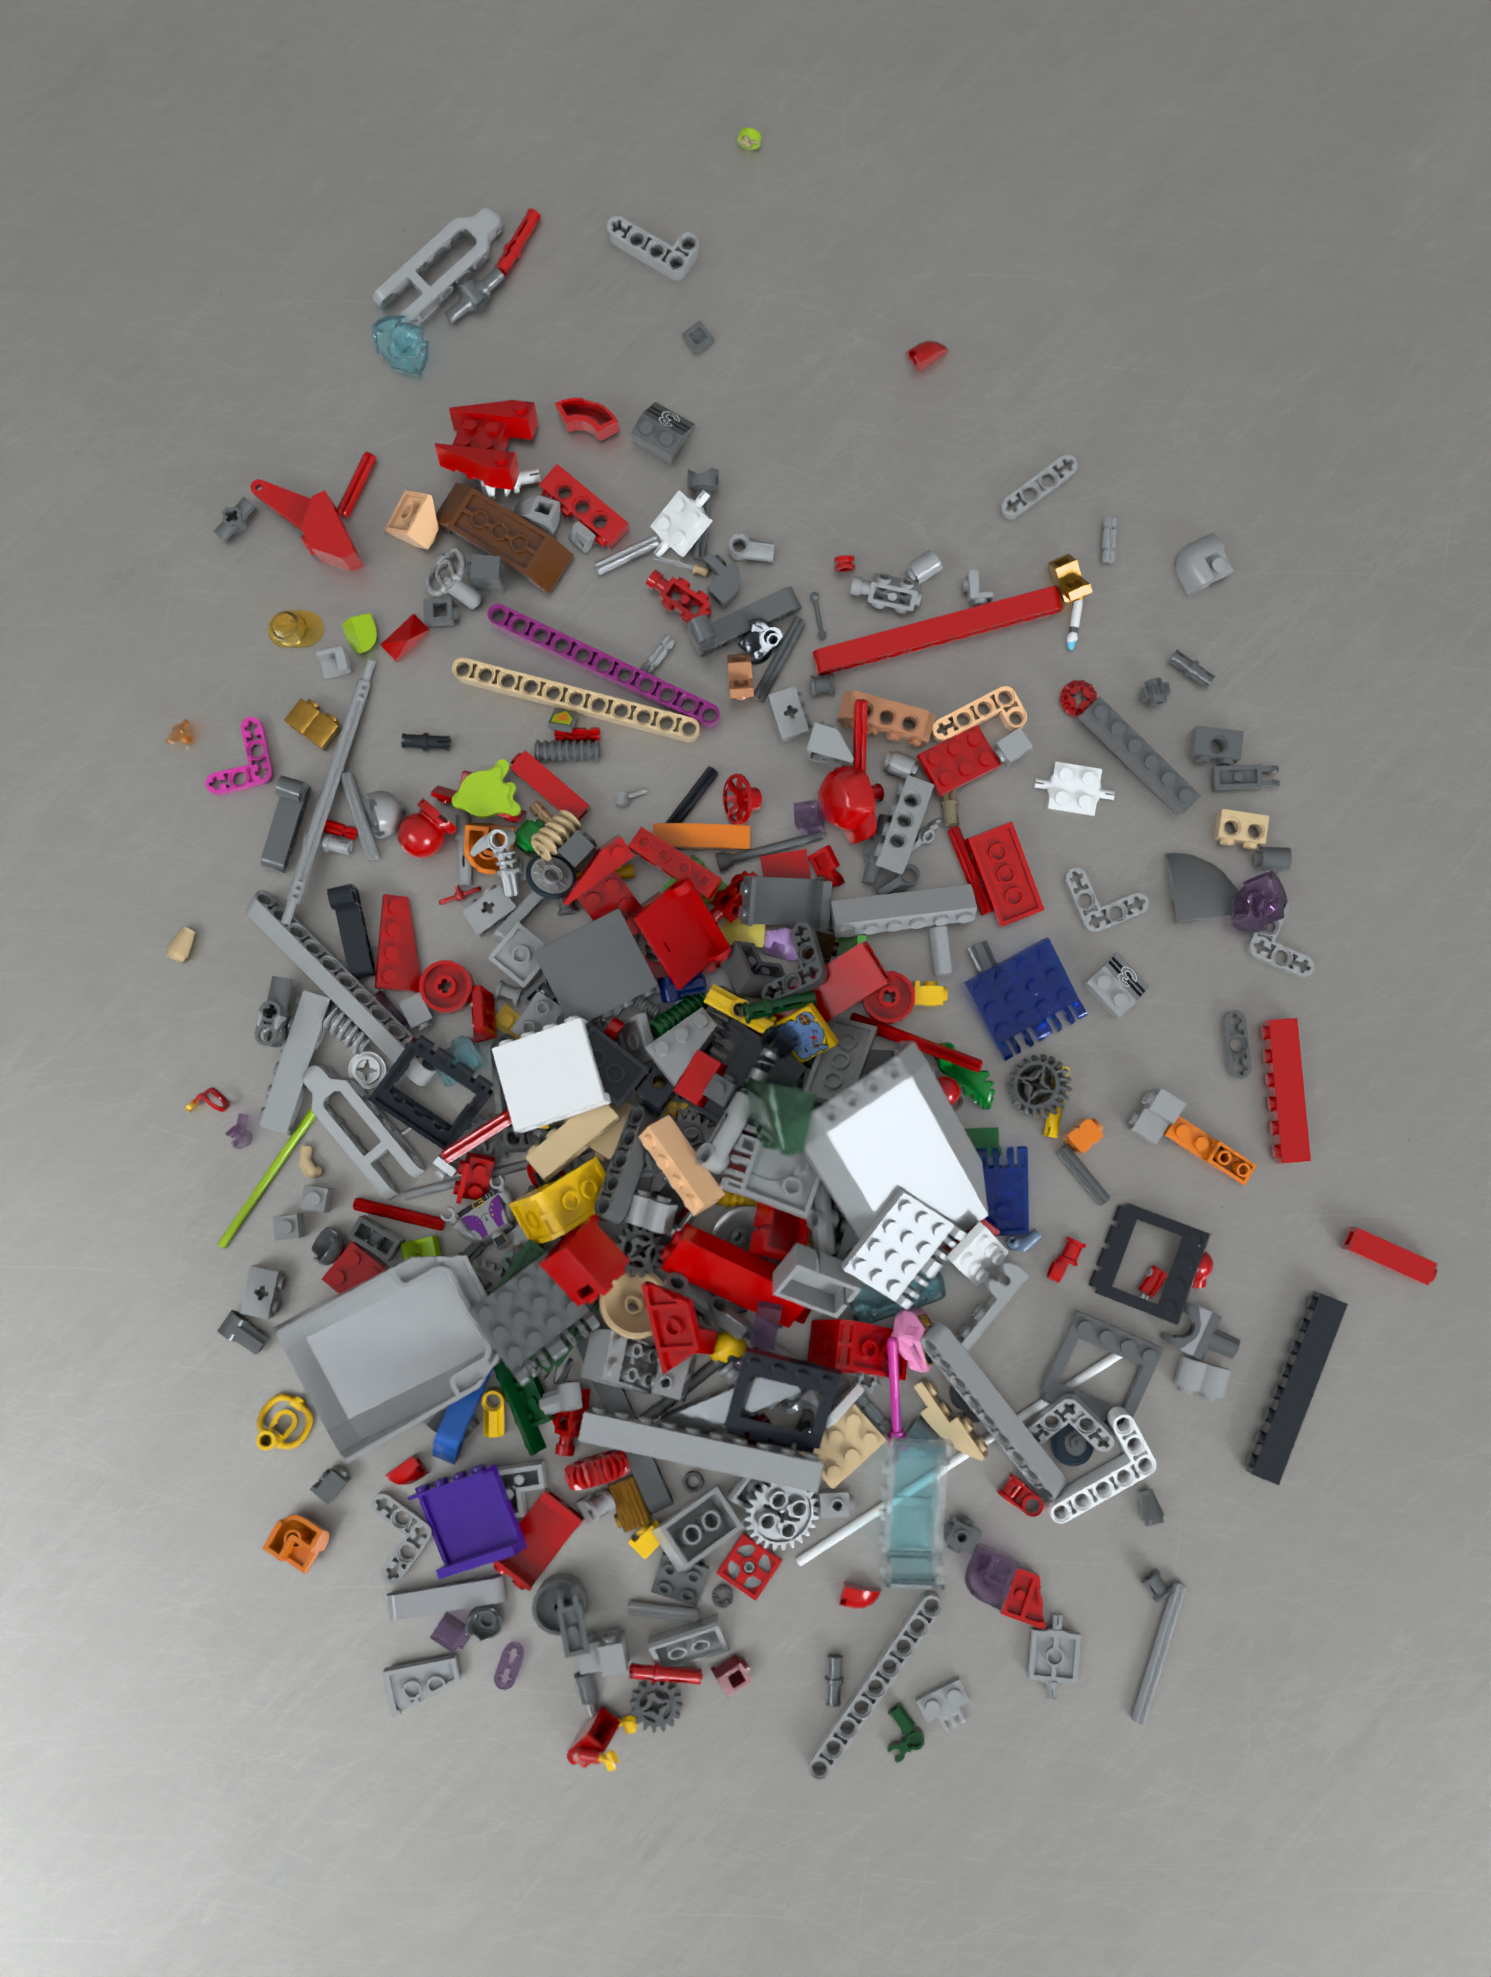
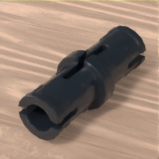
M402 733L401 739L407 740L401 741L402 748H419L423 751H429V749L450 750V745L447 744L450 743L449 735L435 736L429 735V733H423V735Z

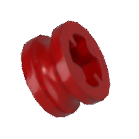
M852 555L835 557L834 563H837L835 571L841 573L854 571L856 569L853 564L855 557Z

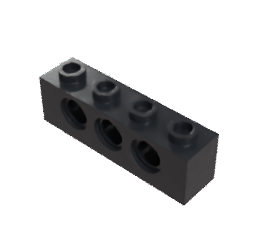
M714 1034L711 1035L700 1051L707 1053L713 1047L712 1044L715 1041ZM653 1063L648 1077L645 1080L642 1079L635 1087V1096L638 1103L657 1116H660L677 1093L673 1091L675 1086L671 1084L658 1066ZM661 1081L666 1085L663 1088H656L653 1084Z

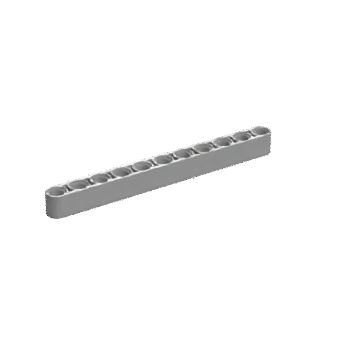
M258 890L246 909L248 916L395 1062L414 1036L294 916L290 926L280 923L285 907L270 892ZM416 1054L409 1063L410 1066L405 1074L415 1084L425 1086L438 1069Z

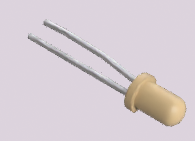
M662 557L660 559L653 558V560L693 570V575L707 576L709 574L708 568L699 566L697 563L692 567Z

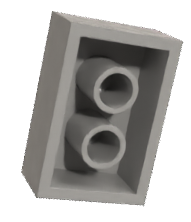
M716 1486L705 1491L651 1531L677 1572L690 1568L744 1527Z

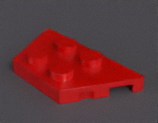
M645 1281L641 1284L662 1373L666 1374L702 1348L703 1342L692 1299L650 1281Z

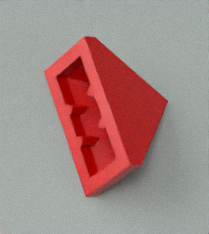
M413 613L380 646L397 662L430 632V629Z

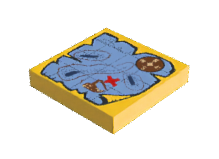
M813 1003L783 1017L774 1024V1026L794 1039L795 1043L792 1052L800 1063L836 1046L839 1042Z

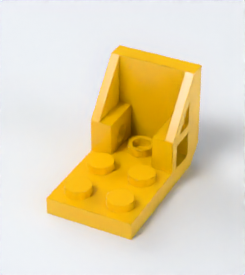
M593 1157L558 1180L547 1183L513 1200L508 1205L527 1239L536 1244L551 1241L566 1234L595 1214L594 1206L606 1173L598 1158Z

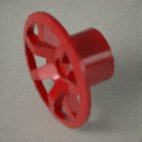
M742 774L731 775L724 785L722 801L728 820L734 825H742L749 819L751 812L758 810L762 803L760 790L757 787H751L746 777ZM735 778H737L736 786L732 782ZM728 787L734 793L733 796H727ZM727 801L733 802L734 804L729 808V810L727 807ZM735 812H736V818H737V820H735V819L732 817V816L735 814Z

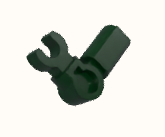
M901 1703L896 1704L888 1711L889 1716L901 1733L906 1734L901 1737V1741H892L887 1746L888 1752L894 1749L900 1751L895 1756L896 1763L904 1759L905 1753L919 1750L925 1743L923 1730L919 1727H914V1721Z

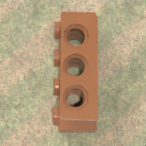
M845 690L837 717V722H840L842 727L854 729L855 700L865 699L868 702L867 712L869 713L867 716V734L877 735L879 733L886 735V739L899 742L901 739L908 741V744L913 747L922 748V745L927 747L936 715L930 714V711L878 696L852 690V692ZM888 716L890 717L891 722L883 723L880 720V717ZM903 723H912L914 729H905L903 727Z

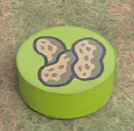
M743 128L739 131L737 141L739 145L746 149H757L760 146L761 134L753 128Z

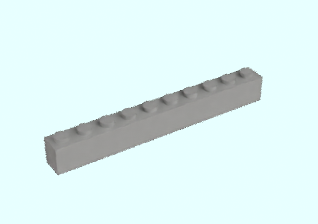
M592 1406L591 1409L586 1410L583 1414L578 1440L580 1442L817 1493L820 1487L825 1460L819 1459L820 1455L815 1453L795 1454L796 1450L792 1448L781 1447V1450L772 1449L771 1444L757 1442V1445L749 1444L747 1439L741 1437H733V1440L726 1439L724 1434L718 1432H710L707 1435L700 1433L698 1428L686 1427V1430L676 1428L677 1424L671 1422H662V1425L653 1423V1419L640 1416L638 1419L629 1418L630 1414L619 1411H616L615 1414L605 1413V1408Z

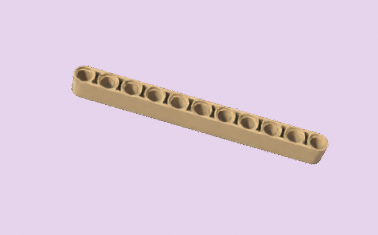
M458 658L452 664L453 674L459 682L559 709L575 711L585 716L684 742H694L700 736L699 723L692 717L468 658ZM462 666L469 667V672L466 675L458 674ZM485 672L492 673V677L488 681L481 680V676ZM513 678L515 682L511 687L503 686L505 679ZM529 684L537 685V689L533 693H527L526 687ZM551 690L560 691L556 699L548 698ZM576 695L581 696L582 702L580 704L573 705L570 703L572 697ZM598 701L605 703V707L601 711L593 709V705ZM618 708H626L628 710L627 714L624 717L616 716L615 712ZM647 713L651 717L648 722L641 723L638 721L639 715ZM665 719H670L673 722L672 727L669 729L662 728L660 724ZM687 725H692L696 728V731L691 735H686L683 729Z

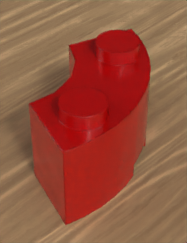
M568 398L555 403L557 412L568 433L576 430L587 431L593 434L600 442L620 431L616 417L609 409L598 402L595 403L583 398Z

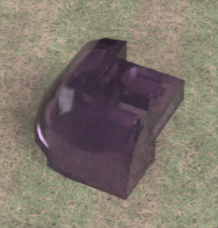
M1273 870L1243 882L1245 886L1238 892L1237 896L1232 897V925L1241 931L1249 933L1267 931V924L1283 919V905L1288 903L1284 887Z
M977 1543L966 1565L964 1573L965 1585L975 1598L1001 1611L1011 1589L1010 1583L1020 1563L997 1552L990 1546Z

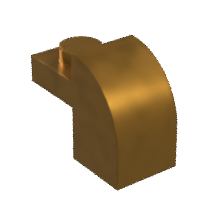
M1070 554L1048 562L1053 583L1058 587L1060 597L1065 603L1072 600H1081L1086 594L1092 592L1090 583L1081 576L1077 560Z

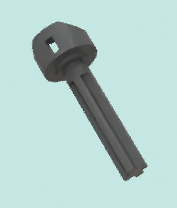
M711 468L704 473L696 474L688 469L687 488L696 491L695 499L702 490H705L707 493L718 490L719 470ZM709 498L702 506L706 515H708ZM708 528L693 545V559L703 560L706 556Z

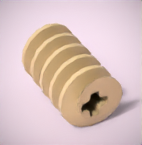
M560 810L557 816L552 817L551 821L539 829L538 833L532 835L531 845L538 855L544 860L550 861L552 858L551 854L557 855V848L560 849L564 842L566 843L570 836L576 832V829L580 830L581 824L572 813L567 810Z

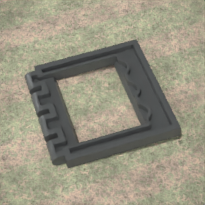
M1076 1310L1040 1387L1044 1391L1041 1400L1052 1404L1064 1394H1075L1102 1421L1106 1418L1104 1423L1111 1429L1107 1421V1414L1115 1406L1059 1382L1078 1339L1080 1338L1140 1365L1122 1405V1408L1132 1418L1164 1349ZM1065 1403L1064 1410H1066L1068 1407L1074 1409V1404L1072 1403L1071 1405ZM1125 1417L1120 1418L1116 1425L1122 1424Z

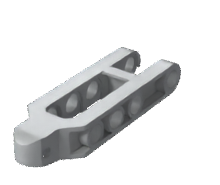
M483 208L472 218L456 217L375 291L373 300L383 308L396 297L399 298L412 286L420 296L399 315L396 324L405 333L414 330L490 261L491 244L502 232V222L498 212L492 208ZM463 236H474L476 238V245L434 284L429 286L420 277L430 266L433 267L435 265L434 262L446 251L450 252L452 250L451 247Z
M316 1064L308 1067L304 1072L303 1082L313 1094L312 1112L376 1190L385 1199L393 1200L400 1191L389 1178L390 1174L378 1160L390 1151L405 1171L414 1178H418L426 1171L424 1162L380 1108L368 1100L370 1096L355 1078L338 1077L325 1064ZM334 1091L341 1092L381 1140L370 1152L361 1144L359 1136H355L344 1123L345 1119L343 1117L340 1118L329 1105V1096Z

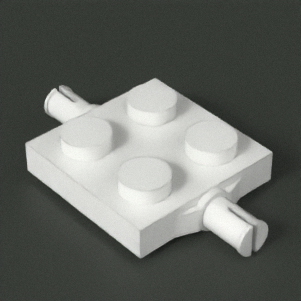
M679 490L650 527L659 535L662 541L653 551L659 558L662 557L668 548L675 550L680 556L684 557L712 523L713 520L705 514L702 507L711 496L705 490H702L695 500L690 499Z
M1061 762L1054 763L1053 774L1049 780L1035 778L1034 788L1048 790L1047 809L1095 816L1096 804L1100 798L1114 800L1112 795L1115 794V790L1101 789L1102 769Z

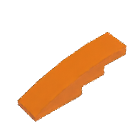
M653 823V834L674 848L750 850L751 826Z

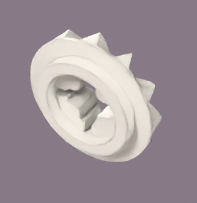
M364 1051L360 1055L356 1054L348 1066L349 1078H355L363 1089L377 1087L387 1072L385 1061L378 1054L370 1051ZM369 1060L370 1068H374L377 1072L369 1073V1077H366V1074L358 1071V1069L365 1068Z

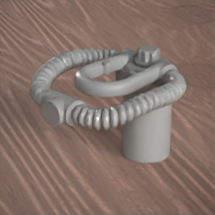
M453 547L445 554H437L434 565L429 569L425 577L427 591L434 596L449 593L470 609L476 608L482 599V594L461 578L466 568V559L462 550L458 547ZM455 554L459 559L458 571L455 570L454 563L449 559ZM448 565L447 569L450 571L451 576L443 578L440 575L441 570L444 566ZM434 575L440 584L439 589H435L432 586V578Z

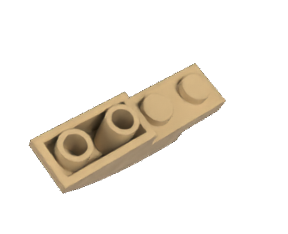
M924 1378L918 1382L914 1388L926 1404V1407L920 1414L938 1435L957 1450L977 1460H984L989 1454L987 1452L988 1446L983 1438H978L974 1433V1426L967 1416L964 1417L962 1413L953 1418L950 1406L945 1401H941L937 1395L939 1393L938 1389L932 1381L928 1382Z

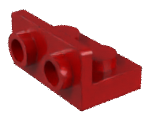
M481 985L473 986L471 997L473 1039L476 1043L497 1038L494 995Z
M467 1152L465 1160H460L457 1174H461V1180L455 1181L453 1194L457 1195V1204H461L462 1198L478 1200L487 1194L495 1157Z

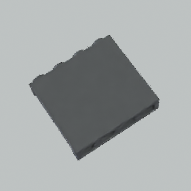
M619 908L533 952L566 1018L579 1016V1018L588 1020L589 1024L585 1025L586 1028L592 1025L590 1020L598 1016L602 1020L613 1014V1008L619 1005L622 1009L635 1003L633 998L641 994L645 998L655 993V987L658 986Z

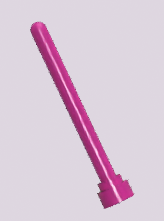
M890 1337L887 1340L892 1429L887 1436L890 1447L902 1448L907 1445V1435L901 1427L897 1340L895 1337Z

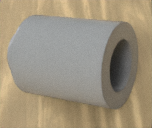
M928 550L906 565L907 570L905 574L907 578L921 584L943 568L936 554L932 550Z

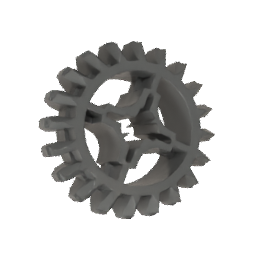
M1040 1054L1039 1058L1036 1055H1031L1030 1061L1024 1058V1066L1015 1065L1018 1072L1017 1074L1014 1072L1010 1073L1014 1077V1081L1008 1082V1085L1013 1087L1008 1093L1011 1096H1015L1011 1102L1015 1105L1018 1104V1111H1024V1115L1028 1117L1033 1114L1034 1118L1039 1119L1041 1115L1044 1118H1049V1112L1056 1115L1057 1106L1061 1109L1065 1108L1062 1101L1063 1099L1069 1101L1070 1097L1065 1094L1072 1091V1087L1066 1084L1070 1083L1072 1079L1066 1077L1069 1071L1066 1068H1062L1063 1063L1061 1061L1056 1062L1054 1057L1050 1056L1047 1058L1046 1055ZM1042 1068L1041 1071H1038L1036 1076L1031 1078L1029 1077V1075L1032 1072ZM1051 1073L1054 1074L1056 1080L1055 1089L1051 1086ZM1032 1083H1041L1043 1087L1048 1088V1090H1040L1039 1088H1037V1086L1033 1085ZM1025 1084L1029 1087L1028 1100L1024 1091ZM1047 1095H1051V1096H1052V1097H1051L1048 1101H1046L1045 1103H1042V1104H1039V1105H1038L1039 1102H1042V1099H1043L1045 1096H1047Z

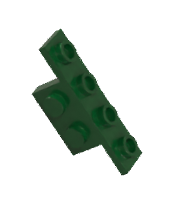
M501 1362L493 1367L496 1378L501 1385L505 1400L509 1404L515 1424L518 1426L524 1440V1445L529 1455L533 1456L546 1448L538 1426L555 1419L554 1414L545 1415L544 1411L540 1409L539 1400L545 1392L538 1375L535 1378L529 1376L530 1381L522 1387L508 1367L505 1366L504 1362Z

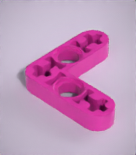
M248 717L241 724V733L249 764L210 774L206 778L205 786L212 794L224 795L265 785L273 780L274 768L263 723L257 718ZM251 723L258 726L254 732L257 738L261 737V740L254 739L253 734L247 730L251 727ZM255 745H262L264 748L263 754L259 757L252 755V748ZM254 762H262L263 769L268 771L264 779L257 775V773L261 772L260 765L258 763L254 764ZM242 772L246 775V780L243 784L237 785L234 782V777L237 773ZM215 779H218L221 782L229 781L231 787L224 783L220 784L217 790L215 787H212V784L215 783Z

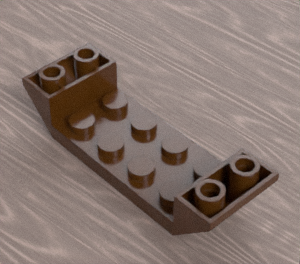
M455 483L436 513L439 528L449 534L454 532L491 556H500L503 563L526 576L531 584L547 594L551 593L574 556L550 534L473 487Z

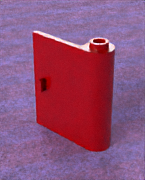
M684 877L674 882L633 918L677 990H681L710 962H723L731 956V945L689 877Z

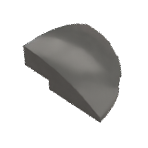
M1183 853L1165 854L1171 900H1174L1177 923L1246 914L1237 888L1217 866L1194 855Z

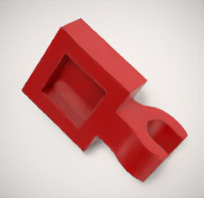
M830 845L824 846L808 856L817 876H824L826 880L832 881V888L845 883L843 876L836 871L840 864Z

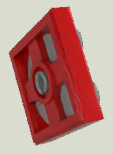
M742 1532L717 1569L716 1574L756 1601L783 1559L768 1548H763L761 1543L756 1544L753 1538Z

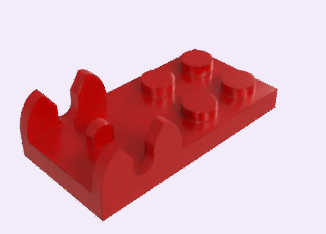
M1012 821L966 838V844L974 857V864L981 876L999 927L1045 910Z

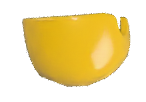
M723 1330L716 1335L714 1353L709 1356L715 1362L719 1360L727 1363V1358L730 1355L742 1356L747 1343L743 1338L738 1340L729 1332Z

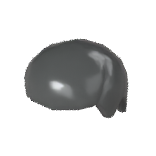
M332 1227L323 1229L312 1246V1252L317 1256V1258L313 1257V1259L324 1266L336 1262L345 1248L343 1235Z
M492 1604L474 1607L469 1612L465 1628L469 1637L473 1635L479 1641L494 1638L501 1633L504 1619L501 1611Z

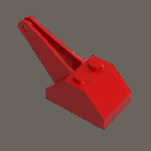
M256 479L251 483L250 489L255 497L304 533L301 539L312 556L316 555L322 562L351 572L364 566L341 516L337 512L335 504L325 490L313 495L312 498H308L261 479Z

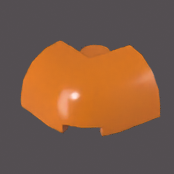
M469 823L465 825V858L468 859L469 863L478 872L496 875V871L500 869V866L495 865L498 858L494 857L491 848L485 849L474 857L471 856L470 851L479 839L504 825H493V823ZM507 826L510 827L515 833V826ZM498 833V840L502 844L505 843V837L503 834ZM514 843L510 846L511 850H515Z
M289 1515L279 1520L274 1526L262 1549L279 1561L288 1562L303 1574L308 1573L319 1552L325 1550L329 1541V1532L311 1519L301 1515Z

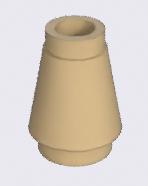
M183 926L166 947L167 952L165 955L177 962L183 963L185 959H188L196 932Z

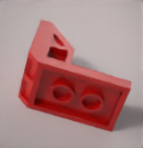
M844 1319L812 1320L807 1362L842 1370V1373H863L889 1379L887 1340L891 1337L894 1329ZM898 1353L899 1381H906L908 1360Z

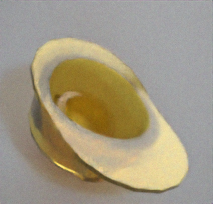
M307 610L279 612L272 617L268 625V634L271 641L277 646L285 648L312 646L319 642L324 631L323 622L320 617Z

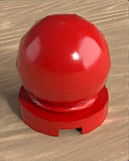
M422 798L417 804L421 808L419 812L406 817L398 828V842L403 851L411 857L419 859L433 856L443 845L444 834L448 832L453 836L458 830L452 822L448 821L436 808Z

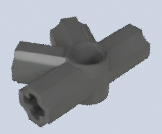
M692 1283L689 1284V1288L684 1296L692 1299L694 1308L701 1312L703 1321L710 1326L719 1325L740 1340L751 1323L739 1314L747 1312L748 1309Z

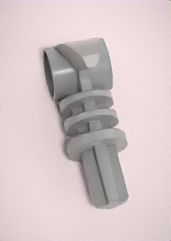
M502 826L479 839L472 847L470 854L474 857L485 849L491 848L494 857L498 858L495 865L500 866V869L496 871V876L502 877L505 896L513 897L519 894L515 873L520 872L519 867L513 864L517 861L516 858H512L515 850L510 848L515 842V833L510 827ZM498 833L504 835V844L499 842Z

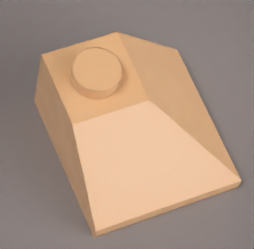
M405 490L384 531L415 547L428 550L434 543L435 535L439 530L432 496L426 493Z

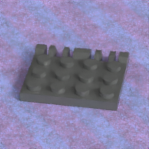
M548 1252L542 1254L467 1311L522 1387L530 1379L519 1366L521 1363L533 1378L538 1375L536 1368L527 1360L530 1356L535 1354L542 1366L545 1368L550 1366L549 1361L539 1349L544 1347L555 1362L569 1351L558 1337L560 1333H562L572 1347L577 1345L576 1339L567 1330L569 1326L574 1324L580 1335L584 1338L588 1337L589 1333L580 1322V1318H582L592 1332L601 1327L587 1306L583 1304L578 1307L539 1265L548 1255Z

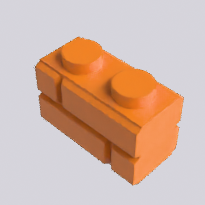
M1083 1118L1072 1125L1073 1128H1068L1061 1134V1138L1069 1145L1073 1152L1085 1153L1092 1147V1144H1096L1103 1138V1133L1101 1132L1103 1127L1095 1118Z

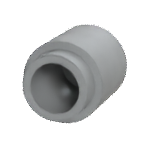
M889 751L883 768L888 770V773L906 780L908 775L916 776L919 765L916 764L917 759L899 751Z

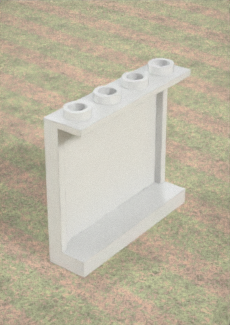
M572 1016L565 1019L563 1024L546 1025L543 1027V1031L537 1033L534 1031L522 1034L520 1039L515 1041L512 1039L499 1042V1046L492 1048L515 1132L525 1133L611 1103L609 1094L603 1090L585 1025L589 1024L588 1020L579 1018V1016Z

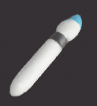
M1083 599L1073 602L1069 635L1067 637V647L1070 650H1073L1078 639L1077 633Z

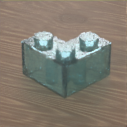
M462 1035L451 1042L453 1046L448 1048V1051L444 1049L455 1057V1060L452 1062L454 1065L460 1060L476 1071L489 1063L479 1044L469 1036L464 1037ZM439 1069L436 1071L446 1087H451L457 1083V1081Z

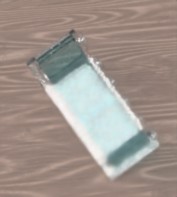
M891 1436L890 1443L887 1444L886 1461H882V1475L885 1476V1484H881L880 1497L884 1499L883 1508L879 1509V1523H882V1532H878L877 1536L878 1547H881L882 1564L879 1567V1577L883 1579L886 1588L945 1590V1576H942V1566H944L942 1548L948 1465H950L949 1456L953 1457L954 1448L950 1438L915 1439Z

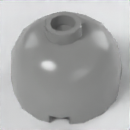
M375 791L365 794L364 797L368 799V801H364L365 813L370 827L375 826L377 832L373 833L374 836L380 839L396 833L403 821L402 816L406 814L402 801L398 802L394 795L386 791Z

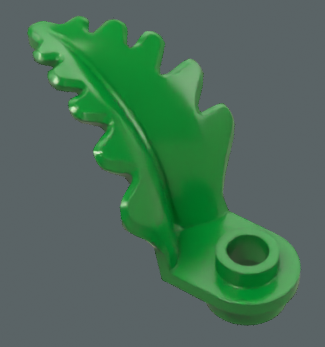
M950 1042L939 1043L955 1050L954 1045ZM934 1056L940 1071L955 1079L959 1087H963V1093L966 1097L972 1094L973 1102H978L979 1107H982L984 1110L991 1109V1104L994 1101V1097L991 1096L995 1093V1090L990 1089L994 1086L993 1081H985L990 1075L989 1071L975 1072Z

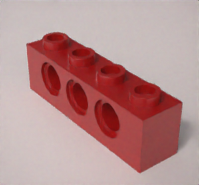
M558 464L540 482L539 487L542 492L540 495L559 501L560 512L568 519L571 516L596 535L594 540L601 547L607 546L612 550L628 532L629 524L625 519ZM564 490L571 492L567 498H562L559 495ZM581 505H587L589 507L588 510L584 513H580L577 511L578 507ZM603 519L607 522L603 527L595 526L597 520Z
M640 827L628 845L634 854L674 880L678 881L681 878L689 877L700 896L710 902L722 884V879L643 827Z

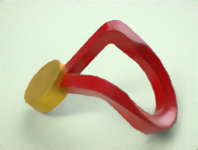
M211 1087L204 1093H199L184 1110L190 1113L204 1099L213 1109L224 1112L229 1108V1102L222 1093ZM212 1093L221 1101L223 1106L216 1105L206 1095Z

